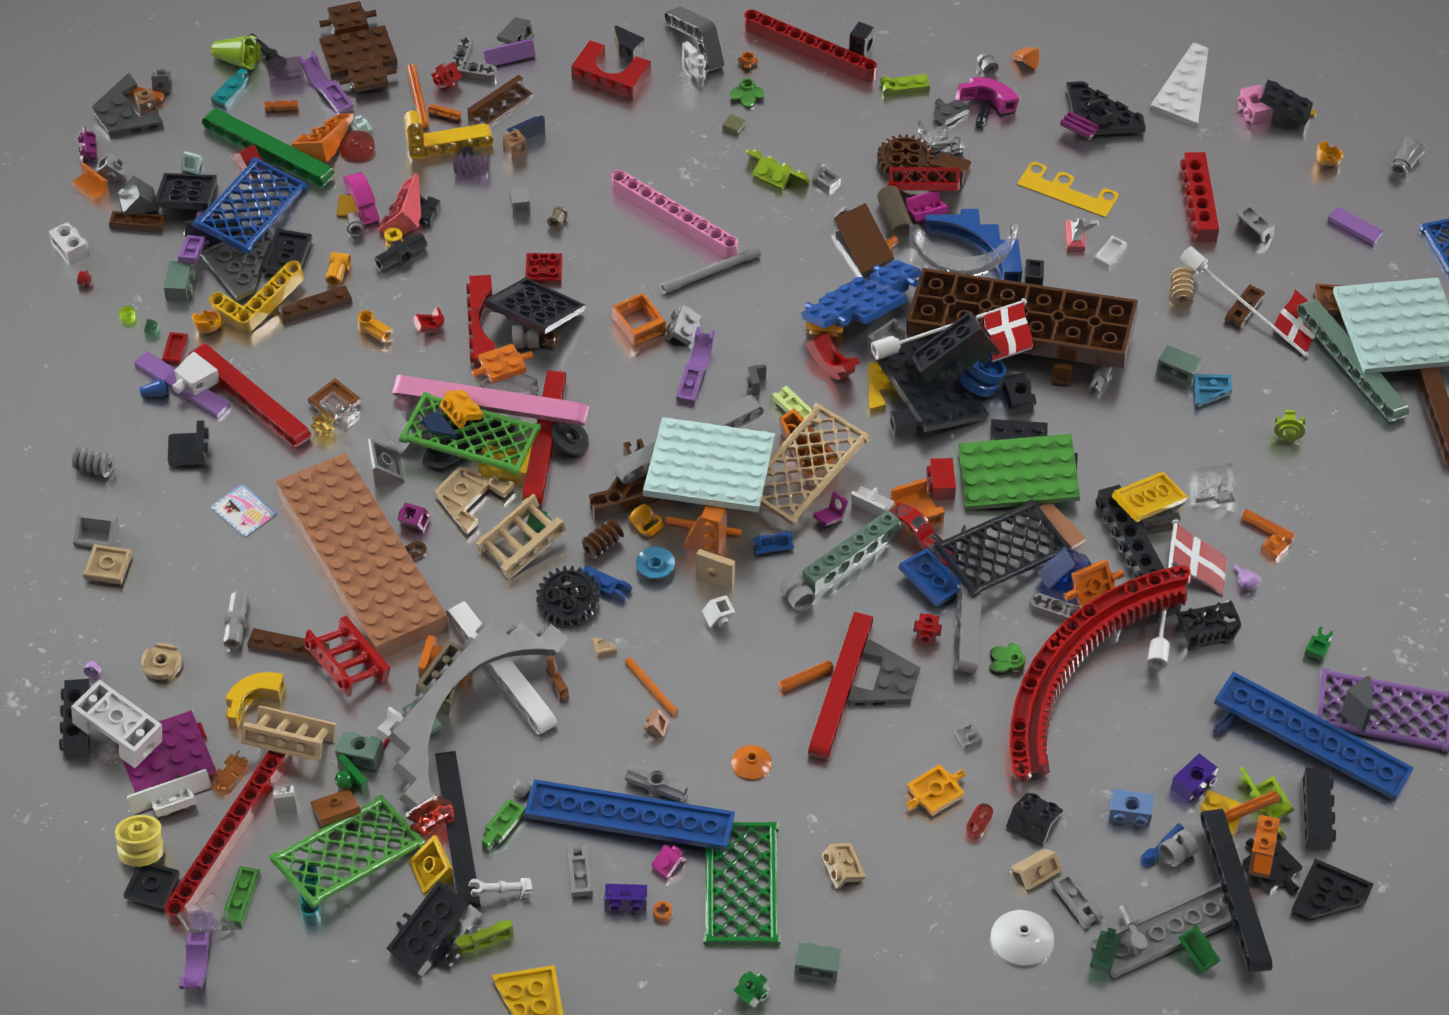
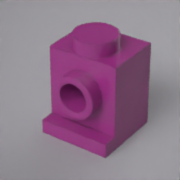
M405 502L403 508L398 513L397 520L403 526L424 533L431 515L425 508Z

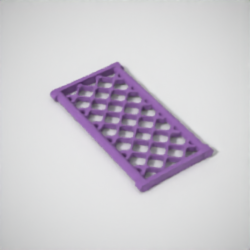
M1323 668L1321 671L1322 680L1318 717L1322 718L1324 710L1330 716L1326 721L1348 733L1429 747L1449 753V691L1442 692L1371 679L1372 690L1374 691L1372 697L1376 695L1383 701L1378 705L1372 702V712H1376L1381 718L1377 721H1373L1370 718V725L1366 728L1365 732H1361L1350 722L1348 724L1339 723L1337 717L1341 715V711L1334 714L1327 707L1336 704L1342 710L1343 706L1339 703V700L1345 698L1347 693L1341 687L1343 681L1352 683V686H1354L1365 677L1333 672L1331 669ZM1327 678L1332 679L1334 684L1328 688L1326 687ZM1338 688L1343 695L1336 698L1329 691ZM1383 689L1392 690L1394 696L1386 699L1380 692ZM1402 693L1412 694L1414 700L1405 702L1400 696ZM1325 694L1332 700L1327 704H1324ZM1423 696L1431 697L1434 703L1430 706H1425L1420 699ZM1397 699L1403 706L1396 709L1389 702ZM1443 700L1448 701V710L1440 704ZM1418 703L1423 710L1414 712L1410 705ZM1386 705L1392 712L1384 715L1378 708ZM1438 707L1443 713L1435 716L1430 709ZM1407 709L1412 716L1405 719L1399 712ZM1427 713L1432 720L1424 722L1419 715ZM1395 715L1401 722L1393 725L1388 718ZM1444 716L1447 717L1446 726L1439 721ZM1416 719L1421 726L1414 729L1408 722ZM1384 721L1390 729L1388 732L1381 731L1377 724ZM1437 723L1441 730L1433 732L1428 725ZM1405 725L1411 732L1408 735L1399 734L1397 728ZM1425 729L1431 736L1428 739L1419 738L1417 732ZM1445 733V742H1440L1438 735Z

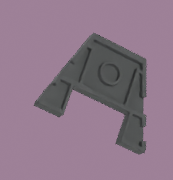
M130 73L124 76L91 107L109 136L131 132V129H147L148 126L157 125L158 127L163 125V120L156 110L138 117L124 97V94L138 88Z
M867 639L863 657L882 663L874 689L868 690L852 686L848 705H855V703L873 705V702L911 704L921 667L878 643Z

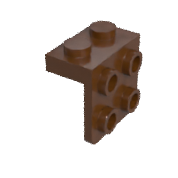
M938 153L936 159H931L929 167H960V187H962L971 166L970 160L944 153ZM931 171L928 174L929 179L938 180L940 178L935 171ZM948 171L944 177L948 181H956V171Z

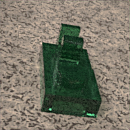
M1108 927L1107 932L1101 930L1090 968L1111 973L1122 936L1116 935V929Z

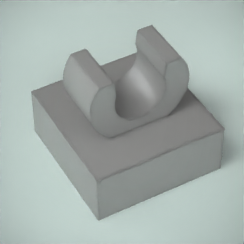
M968 723L963 725L962 728L955 730V736L963 750L982 744V737L974 724Z

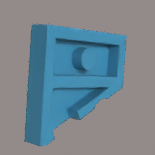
M1194 374L1193 383L1196 407H1201L1232 394L1231 375Z

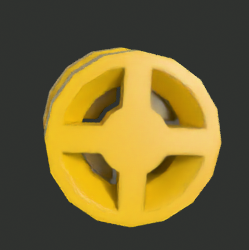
M389 228L385 231L384 238L387 249L397 240L403 242L400 229Z

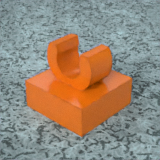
M1273 534L1262 544L1261 550L1277 560L1288 550L1289 544L1284 541V537L1281 535Z

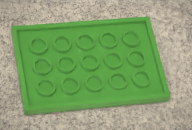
M1072 434L958 443L965 511L1022 506L1031 499H1034L1037 504L1080 501Z

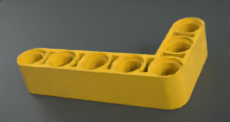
M412 110L404 115L406 143L409 155L413 159L458 152L460 146H471L474 149L484 148L492 145L494 141L488 124H478L423 134L419 113Z
M298 261L286 263L244 306L221 292L211 294L209 302L212 311L218 312L222 320L243 333L252 332L304 280L301 265Z

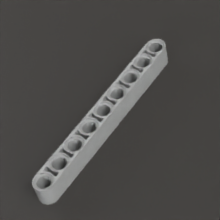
M748 395L695 422L740 428L759 418L763 414L764 409L752 395ZM656 441L614 463L612 470L622 483L628 484L648 473Z
M964 524L961 529V532L966 531L972 528L973 526ZM977 535L972 536L973 542L982 544L983 539ZM960 541L959 549L967 551L968 545ZM971 546L970 552L980 555L981 549ZM959 553V560L965 562L966 556ZM969 557L968 562L970 564L979 565L978 559ZM958 565L960 569L964 572V567L962 565ZM967 568L966 573L968 575L977 577L976 570ZM969 579L971 584L975 587V581ZM960 582V587L957 584V588L960 590L957 593L954 669L975 674L979 663L981 594L978 597L972 598Z

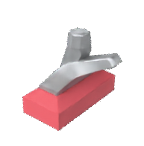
M1079 215L1077 220H1066L1067 251L1085 252V231L1099 225L1097 219L1086 221L1085 215Z

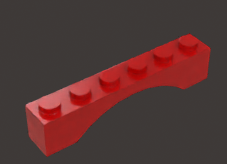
M491 275L469 276L470 283H466L467 294H470V297H467V308H471V311H468V322L472 321V324H468L469 335L473 337L469 338V348L473 349V352H470V363H474V369L482 367L478 359L479 354L495 349V343L488 338L480 325L482 314L486 309L484 306L485 299L492 296Z

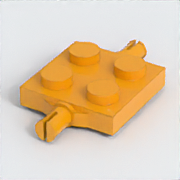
M939 764L907 783V789L913 794L914 798L906 802V807L911 810L921 805L931 816L939 813L964 797L965 792L958 785L957 781L966 777L965 771L960 769L952 775Z

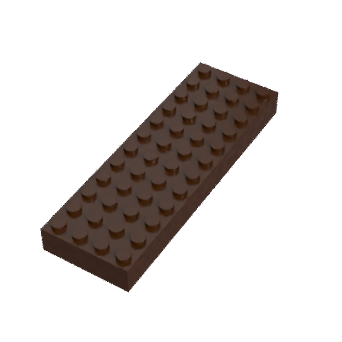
M922 268L921 276L918 280L919 285L916 286L906 319L907 336H916L952 324L969 311H972L977 316L1019 302L1024 298L1027 301L1026 305H1024L1025 317L1032 335L1033 344L1032 349L1021 353L1122 369L1125 367L1137 318L1138 300ZM984 317L979 318L978 320L985 327ZM942 331L937 332V333H934V334H931V335H928V336H925V337H922V338H927V339H929V338H934L936 335H938V334L941 333Z

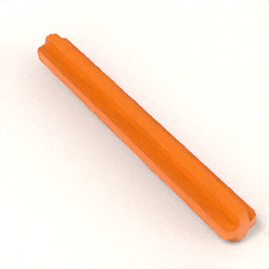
M415 64L408 65L407 71L416 111L420 115L423 128H428L429 120Z

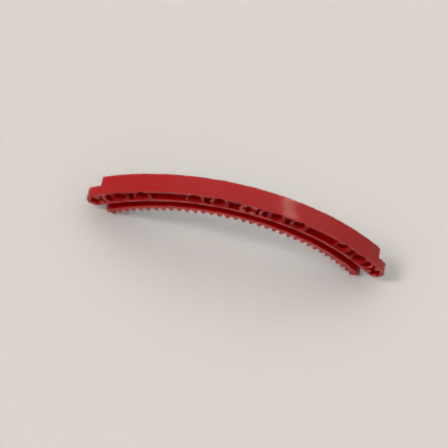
M1180 565L1151 572L1104 592L1066 619L1047 639L1025 673L1014 702L1010 724V756L1013 776L1017 781L1025 782L1031 778L1033 773L1041 772V777L1050 773L1047 754L1048 727H1050L1051 714H1053L1055 702L1058 701L1057 696H1060V690H1063V684L1067 683V678L1071 677L1070 672L1075 671L1074 666H1079V661H1083V656H1088V651H1093V646H1099L1098 641L1104 642V636L1109 638L1110 632L1116 633V628L1122 630V624L1129 626L1128 621L1135 623V617L1141 620L1142 614L1148 617L1149 611L1156 614V609H1159L1162 612L1164 606L1171 609V604L1178 607L1180 602L1185 606L1187 601L1185 585L1191 581V570L1189 567Z

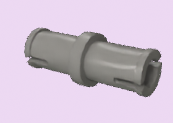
M1101 365L1099 370L1094 373V379L1089 385L1088 390L1092 392L1095 387L1093 394H1098L1102 385L1107 382L1108 375L1113 367Z

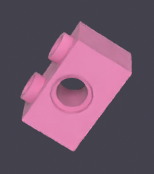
M1260 84L1242 88L1238 97L1239 105L1242 106L1246 117L1250 119L1252 124L1269 121L1273 115L1274 109L1260 102L1263 91Z

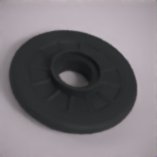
M556 422L553 425V440L563 452L570 455H581L588 449L589 438L581 425ZM567 434L572 435L574 440H570Z

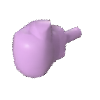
M1238 565L1234 566V569L1239 573L1238 584L1241 588L1251 591L1260 585L1261 578L1259 575L1254 574L1249 569L1243 571Z

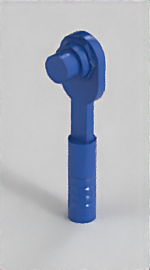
M1178 823L1159 844L1172 838L1173 835L1183 830L1184 827ZM1159 844L1142 854L1140 861L1143 866L1151 867L1158 861L1160 856Z

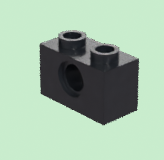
M858 22L850 33L849 50L868 58L873 50L874 27Z
M1025 373L1004 376L1002 391L1010 415L1033 413L1036 397L1035 394L1031 393V382L1027 380Z

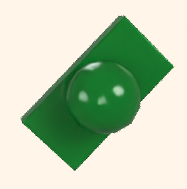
M344 754L338 756L337 762L340 771L335 776L337 787L348 789L354 785L362 795L369 791L367 778Z
M1197 925L1178 937L1202 973L1221 961L1213 950L1210 940L1204 937Z

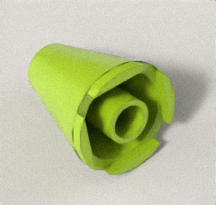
M247 35L215 41L211 45L210 52L216 59L252 70L255 68L254 64L259 62L260 45L256 43L255 39L257 38L255 36Z

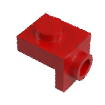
M435 308L432 315L415 314L413 318L418 331L424 333H438L445 321L440 308Z

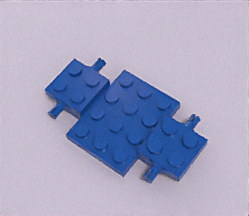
M894 260L885 267L876 264L873 267L874 273L870 274L871 281L862 277H856L833 292L826 293L825 296L818 299V304L807 302L804 306L806 310L801 312L802 319L822 328H827L831 325L838 327L847 326L853 320L868 324L907 302V296L903 292L909 289V285L913 287L919 285V281L916 278L921 276V269L900 260Z

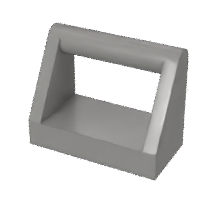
M79 511L73 545L93 548L94 544L113 547L120 528L118 517L116 515ZM83 530L109 532L108 542L82 539Z

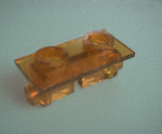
M240 750L235 755L231 753L224 762L226 767L223 770L219 768L212 777L214 782L211 787L216 783L220 791L229 790L230 786L237 779L231 773L239 776L247 767L248 760L245 757L240 758L238 756Z

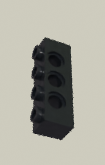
M89 678L64 680V688L61 689V700L64 701V705H60V714L63 717V722H60V734H63V739H59V749L64 752L65 759L90 757L91 732L87 734L72 723L71 708L91 688Z

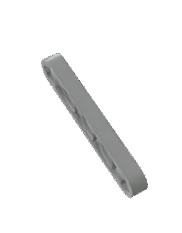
M1042 593L1033 594L1029 601V608L1033 612L1062 622L1068 619L1071 613L1081 608L1080 606ZM1058 606L1062 611L1054 612L1051 608ZM1116 628V633L1110 632L1109 638L1118 637L1121 630Z

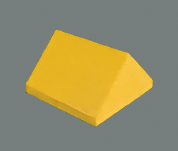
M433 835L408 860L423 894H428L438 880L445 886L454 884L453 870L437 835Z

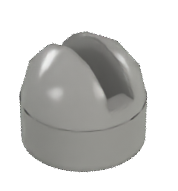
M516 780L514 785L515 795L518 797L527 796L531 785L525 781Z

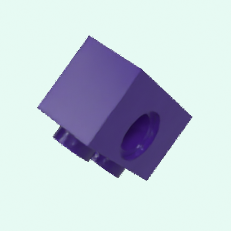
M1199 753L1173 777L1171 789L1190 803L1194 798L1198 799L1207 786L1211 787L1216 782L1218 767Z

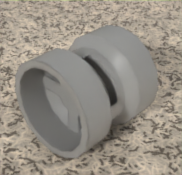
M990 51L983 52L978 56L977 62L985 75H992L997 72L999 65L994 60V56Z

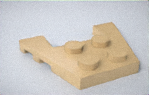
M458 467L434 490V493L448 513L468 535L478 525V519L466 512V510L488 489L505 498L515 488V483L509 480L508 482L500 481L498 477L494 476L489 478L482 476L480 472Z

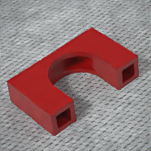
M589 40L571 66L572 78L623 97L634 99L651 74V61L635 56L624 71L619 73L603 72L598 67L605 59V45Z

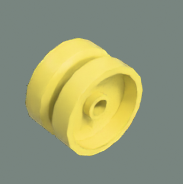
M135 815L122 820L116 826L117 853L119 860L124 864L142 867L158 861L163 856L162 827L156 818L148 815Z

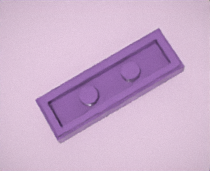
M533 39L483 50L485 64L494 66L536 56Z
M1337 207L1328 217L1329 222L1371 245H1374L1383 235V231L1340 207Z

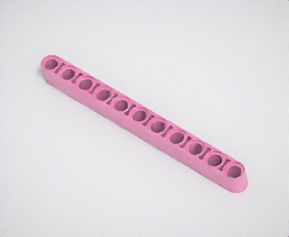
M404 375L396 376L392 392L397 397L420 400L423 392L443 398L446 391L464 390L480 409L581 426L585 425L589 410L588 405L580 402Z

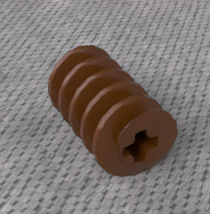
M608 519L599 528L590 532L588 536L583 537V549L591 559L595 560L597 555H602V550L607 551L608 546L613 547L614 542L618 543L620 541L619 537H624L623 530L617 522Z

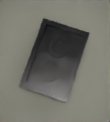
M1268 79L1264 84L1260 102L1306 125L1313 102L1306 97L1299 96L1291 89L1280 86L1275 81Z
M277 228L263 263L262 272L276 274L289 261H298L302 268L313 239L312 234Z

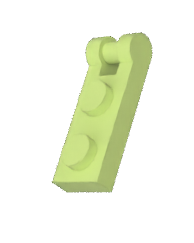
M787 386L781 388L780 392L770 395L771 401L774 404H778L786 413L795 408L805 419L812 411Z

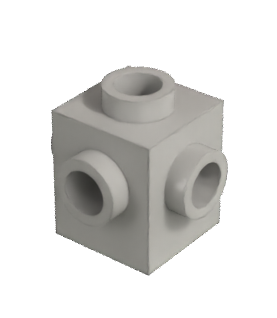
M109 152L99 159L96 172L113 184L125 176L126 163Z

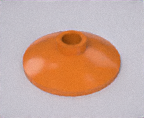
M746 745L739 748L733 754L731 761L732 769L739 777L745 780H759L770 772L772 758L764 748L757 745Z

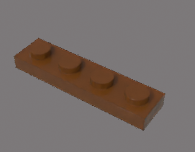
M345 285L277 306V312L282 323L285 324L352 303V297Z
M253 628L247 643L249 649L319 663L312 653L305 648V638ZM323 643L325 648L329 650V643Z

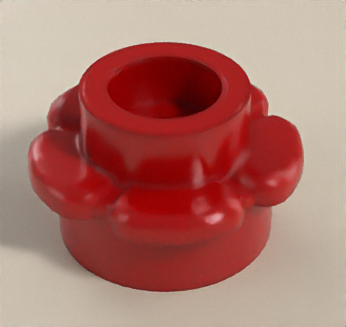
M88 270L80 271L78 274L77 285H81L82 288L91 283L92 276L89 275Z

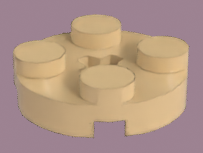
M157 643L155 647L146 649L141 657L144 674L155 680L174 679L175 674L182 667L180 652L174 645L169 643ZM162 659H165V663L159 664L157 662L161 661Z

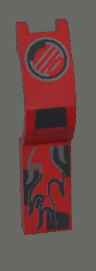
M899 501L896 507L889 511L911 528L917 537L919 546L923 550L928 548L950 569L934 547V542L943 541V539L933 531L930 522L920 511ZM945 548L951 555V557H953V552ZM958 553L955 554V558L957 560H959Z

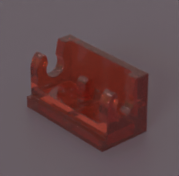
M436 794L406 812V818L414 822V824L409 825V828L420 834L421 837H425L454 820L452 802Z

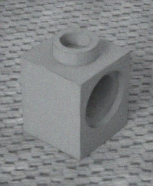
M527 186L510 188V202L513 215L530 214V199Z

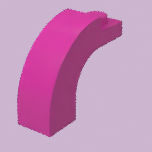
M972 77L969 83L959 84L955 97L961 101L974 99L991 100V104L997 108L1000 114L1016 112L1019 97L1010 87L997 80L984 77Z
M362 172L344 176L343 181L347 194L352 195L363 225L379 221L380 218L375 205L376 201L366 176Z

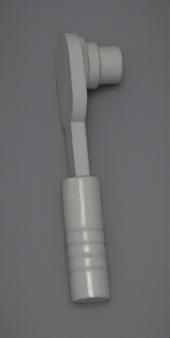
M1121 904L1119 909L1127 927L1131 931L1130 941L1135 949L1134 952L1137 955H1141L1147 948V940L1143 934L1138 933L1127 904Z

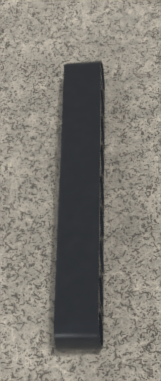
M456 751L435 753L457 895L475 909H480V897H472L470 895L472 889L477 888L469 887L468 885L470 880L477 878Z
M1221 808L1201 811L1200 819L1247 969L1250 974L1271 971L1273 968L1272 958L1224 810Z

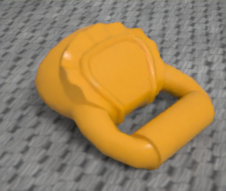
M647 504L637 507L628 517L640 534L646 537H652L664 527L662 517L653 512ZM653 519L658 521L647 531L643 529Z

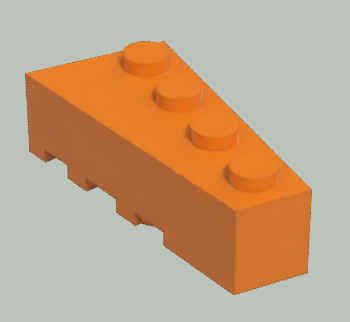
M795 408L779 418L780 430L785 440L804 420ZM810 425L807 427L809 432H815ZM819 435L810 436V443L821 442V437ZM799 436L795 441L797 445H804L808 443V438ZM828 445L824 447L826 453L834 452ZM821 446L812 447L811 453L814 455L822 454L823 448ZM808 448L798 449L799 456L810 454ZM790 450L793 457H796V451ZM837 456L826 458L828 464L835 465L839 461ZM824 458L813 459L814 466L825 464ZM809 459L799 462L802 468L812 465ZM825 469L814 471L816 477L824 478L827 475ZM812 471L802 472L804 479L813 478ZM814 482L807 483L809 489L815 486Z

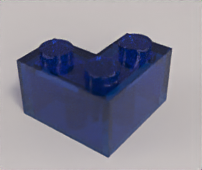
M1064 547L1050 561L1046 562L1037 573L1048 590L1060 593L1072 582L1071 573L1092 564L1086 555Z

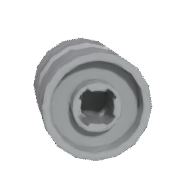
M512 325V339L515 349H523L525 346L529 349L539 348L536 330L529 327L524 328L522 325Z
M800 574L789 576L780 586V590L786 598H789L788 601L795 611L805 610L815 601V594L807 586V583Z
M1185 829L1159 844V852L1163 860L1171 867L1177 866L1185 858H1189L1197 853L1199 849L1193 835Z

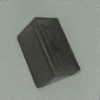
M1165 510L1141 520L1140 523L1146 535L1172 531V521L1176 519L1180 523L1181 517L1178 512L1173 513L1172 510Z

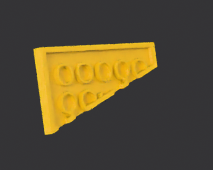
M555 965L491 975L494 985L512 1015H564Z

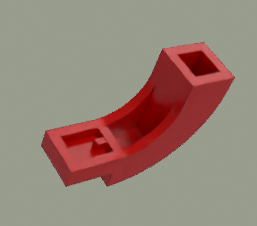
M828 333L819 335L806 342L816 363L834 379L841 380L855 372V366L860 364L858 357L845 358L835 348Z

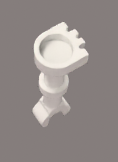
M522 878L520 882L506 883L505 881L484 883L478 879H472L468 884L469 887L477 888L472 889L470 894L472 897H477L485 892L498 891V893H505L506 891H520L521 898L524 899L529 898L533 890L530 878Z

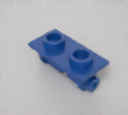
M788 530L775 533V535H757V537L752 538L756 555L794 549L792 542L793 533L788 532Z

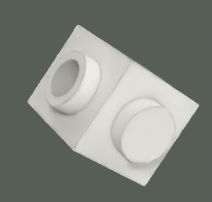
M727 595L710 600L702 612L711 628L717 625L722 627L728 624L735 610Z

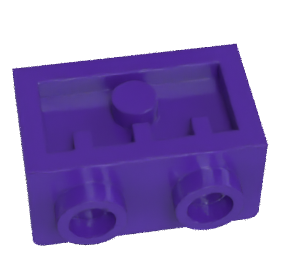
M605 884L604 910L614 912L620 910H630L632 912L647 911V885Z

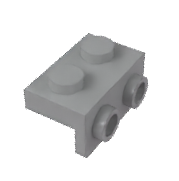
M682 305L678 310L675 309L670 316L672 320L666 328L667 335L665 339L669 341L672 337H675L689 346L693 341L701 315Z

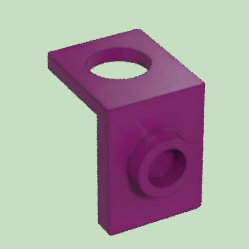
M834 491L832 492L829 507L813 513V517L825 526L843 520L848 500ZM836 499L840 500L842 504L841 509L836 507Z

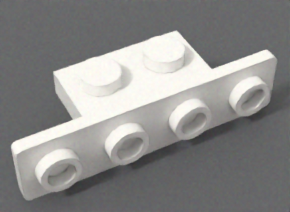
M203 769L127 796L132 814L153 808L156 817L167 816L171 812L187 809L197 804L193 794L211 788V783L207 770Z

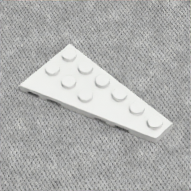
M1194 42L1192 43L1152 102L1150 110L1197 128L1209 48Z

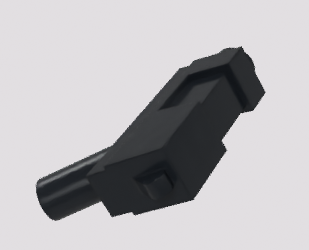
M420 195L421 218L419 223L425 227L427 225L431 226L434 215L437 214L441 207L440 200L430 196L426 200Z

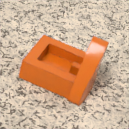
M1024 47L1012 54L1014 60L1023 61L1028 67L1037 69L1039 64L1038 48Z

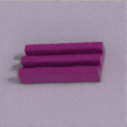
M1071 111L1060 121L1061 126L1089 140L1099 129L1098 124Z

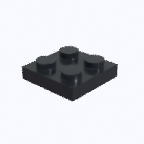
M154 863L136 867L123 894L124 899L164 909L180 875L179 870Z

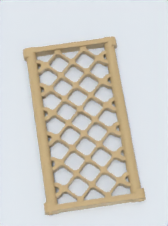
M816 403L806 418L772 454L767 476H772L773 483L765 484L764 488H774L775 494L769 496L762 495L761 505L794 526L799 521L798 518L862 445L871 439V436L828 410L820 403ZM819 413L824 414V415L827 416L828 418H827V419H821V418L819 417ZM831 422L833 428L822 430L821 424ZM834 422H837L844 428H835ZM810 423L818 424L820 430L809 432L807 427ZM845 431L848 433L847 439L838 440L836 438L837 432ZM849 432H853L859 438H851ZM824 434H834L835 439L833 441L823 440ZM820 435L821 442L810 443L809 437ZM799 436L807 437L808 443L797 445L795 440ZM849 443L850 449L847 452L839 451L838 444ZM826 445H836L837 450L835 452H825L824 447ZM821 446L823 448L822 454L814 455L811 453L812 447ZM808 448L810 454L799 456L798 449ZM787 449L795 450L796 457L786 458L784 452ZM837 456L839 461L835 465L828 464L826 458ZM824 458L825 464L814 466L813 459ZM801 460H811L812 465L810 467H800L799 462ZM776 462L784 463L785 469L774 471L772 466ZM787 462H798V468H786ZM825 469L827 475L824 478L816 477L814 471ZM803 471H812L813 478L803 479L801 473ZM789 473H799V480H788ZM775 475H786L787 480L785 482H775ZM814 482L815 488L813 491H806L803 489V484ZM800 484L802 490L790 492L789 486ZM787 486L788 492L777 494L776 487ZM792 496H803L804 501L800 505L792 503ZM788 497L790 504L780 506L778 505V499ZM768 499H775V500H776V506H774L773 504H771V503L768 502L767 500H768ZM781 509H791V516Z

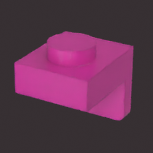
M664 845L651 866L669 878L680 861L685 862L687 858L682 855L683 851L677 846L673 845L670 847Z

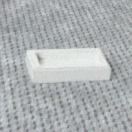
M1111 236L1094 256L1093 261L1109 269L1125 250L1127 242Z

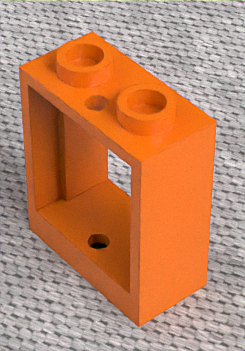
M644 293L612 306V319L633 347L666 333V321ZM643 310L651 321L632 329L624 317Z

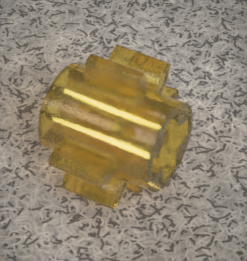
M318 412L315 417H312L313 424H311V427L318 435L324 433L327 436L331 430H334L332 424L335 423V420L328 412L325 415Z

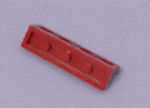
M890 167L887 186H895L899 190L958 191L960 189V167ZM894 171H900L905 176L902 181H894ZM913 171H918L923 177L919 181H913L909 175ZM931 171H935L940 178L937 181H931L927 175ZM948 171H956V181H948L944 175Z

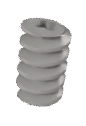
M78 445L73 452L72 466L75 470H81L90 474L94 473L97 476L101 475L106 478L110 476L114 469L115 456L112 455L109 459V454L105 453L102 457L101 451H98L95 455L94 449H91L88 453V448L86 447L81 451V447Z

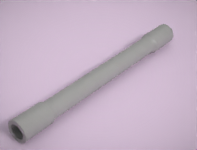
M755 246L728 259L661 284V289L664 294L669 293L701 278L761 256V252Z

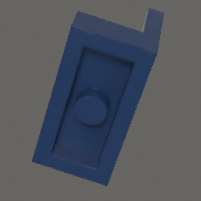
M541 115L530 118L506 129V133L518 129L526 140L545 132V117Z

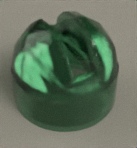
M147 319L144 333H157L158 323Z

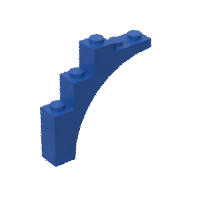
M961 209L960 214L926 215L925 232L951 235L970 242L991 258L998 268L1002 280L1021 282L1023 271L1018 239L1000 240L999 225L980 224L979 209Z

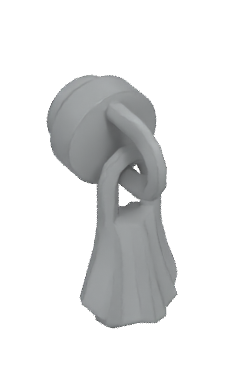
M958 135L953 136L951 142L931 140L929 144L933 153L948 146H951V152L954 156L964 154L965 150L962 138Z

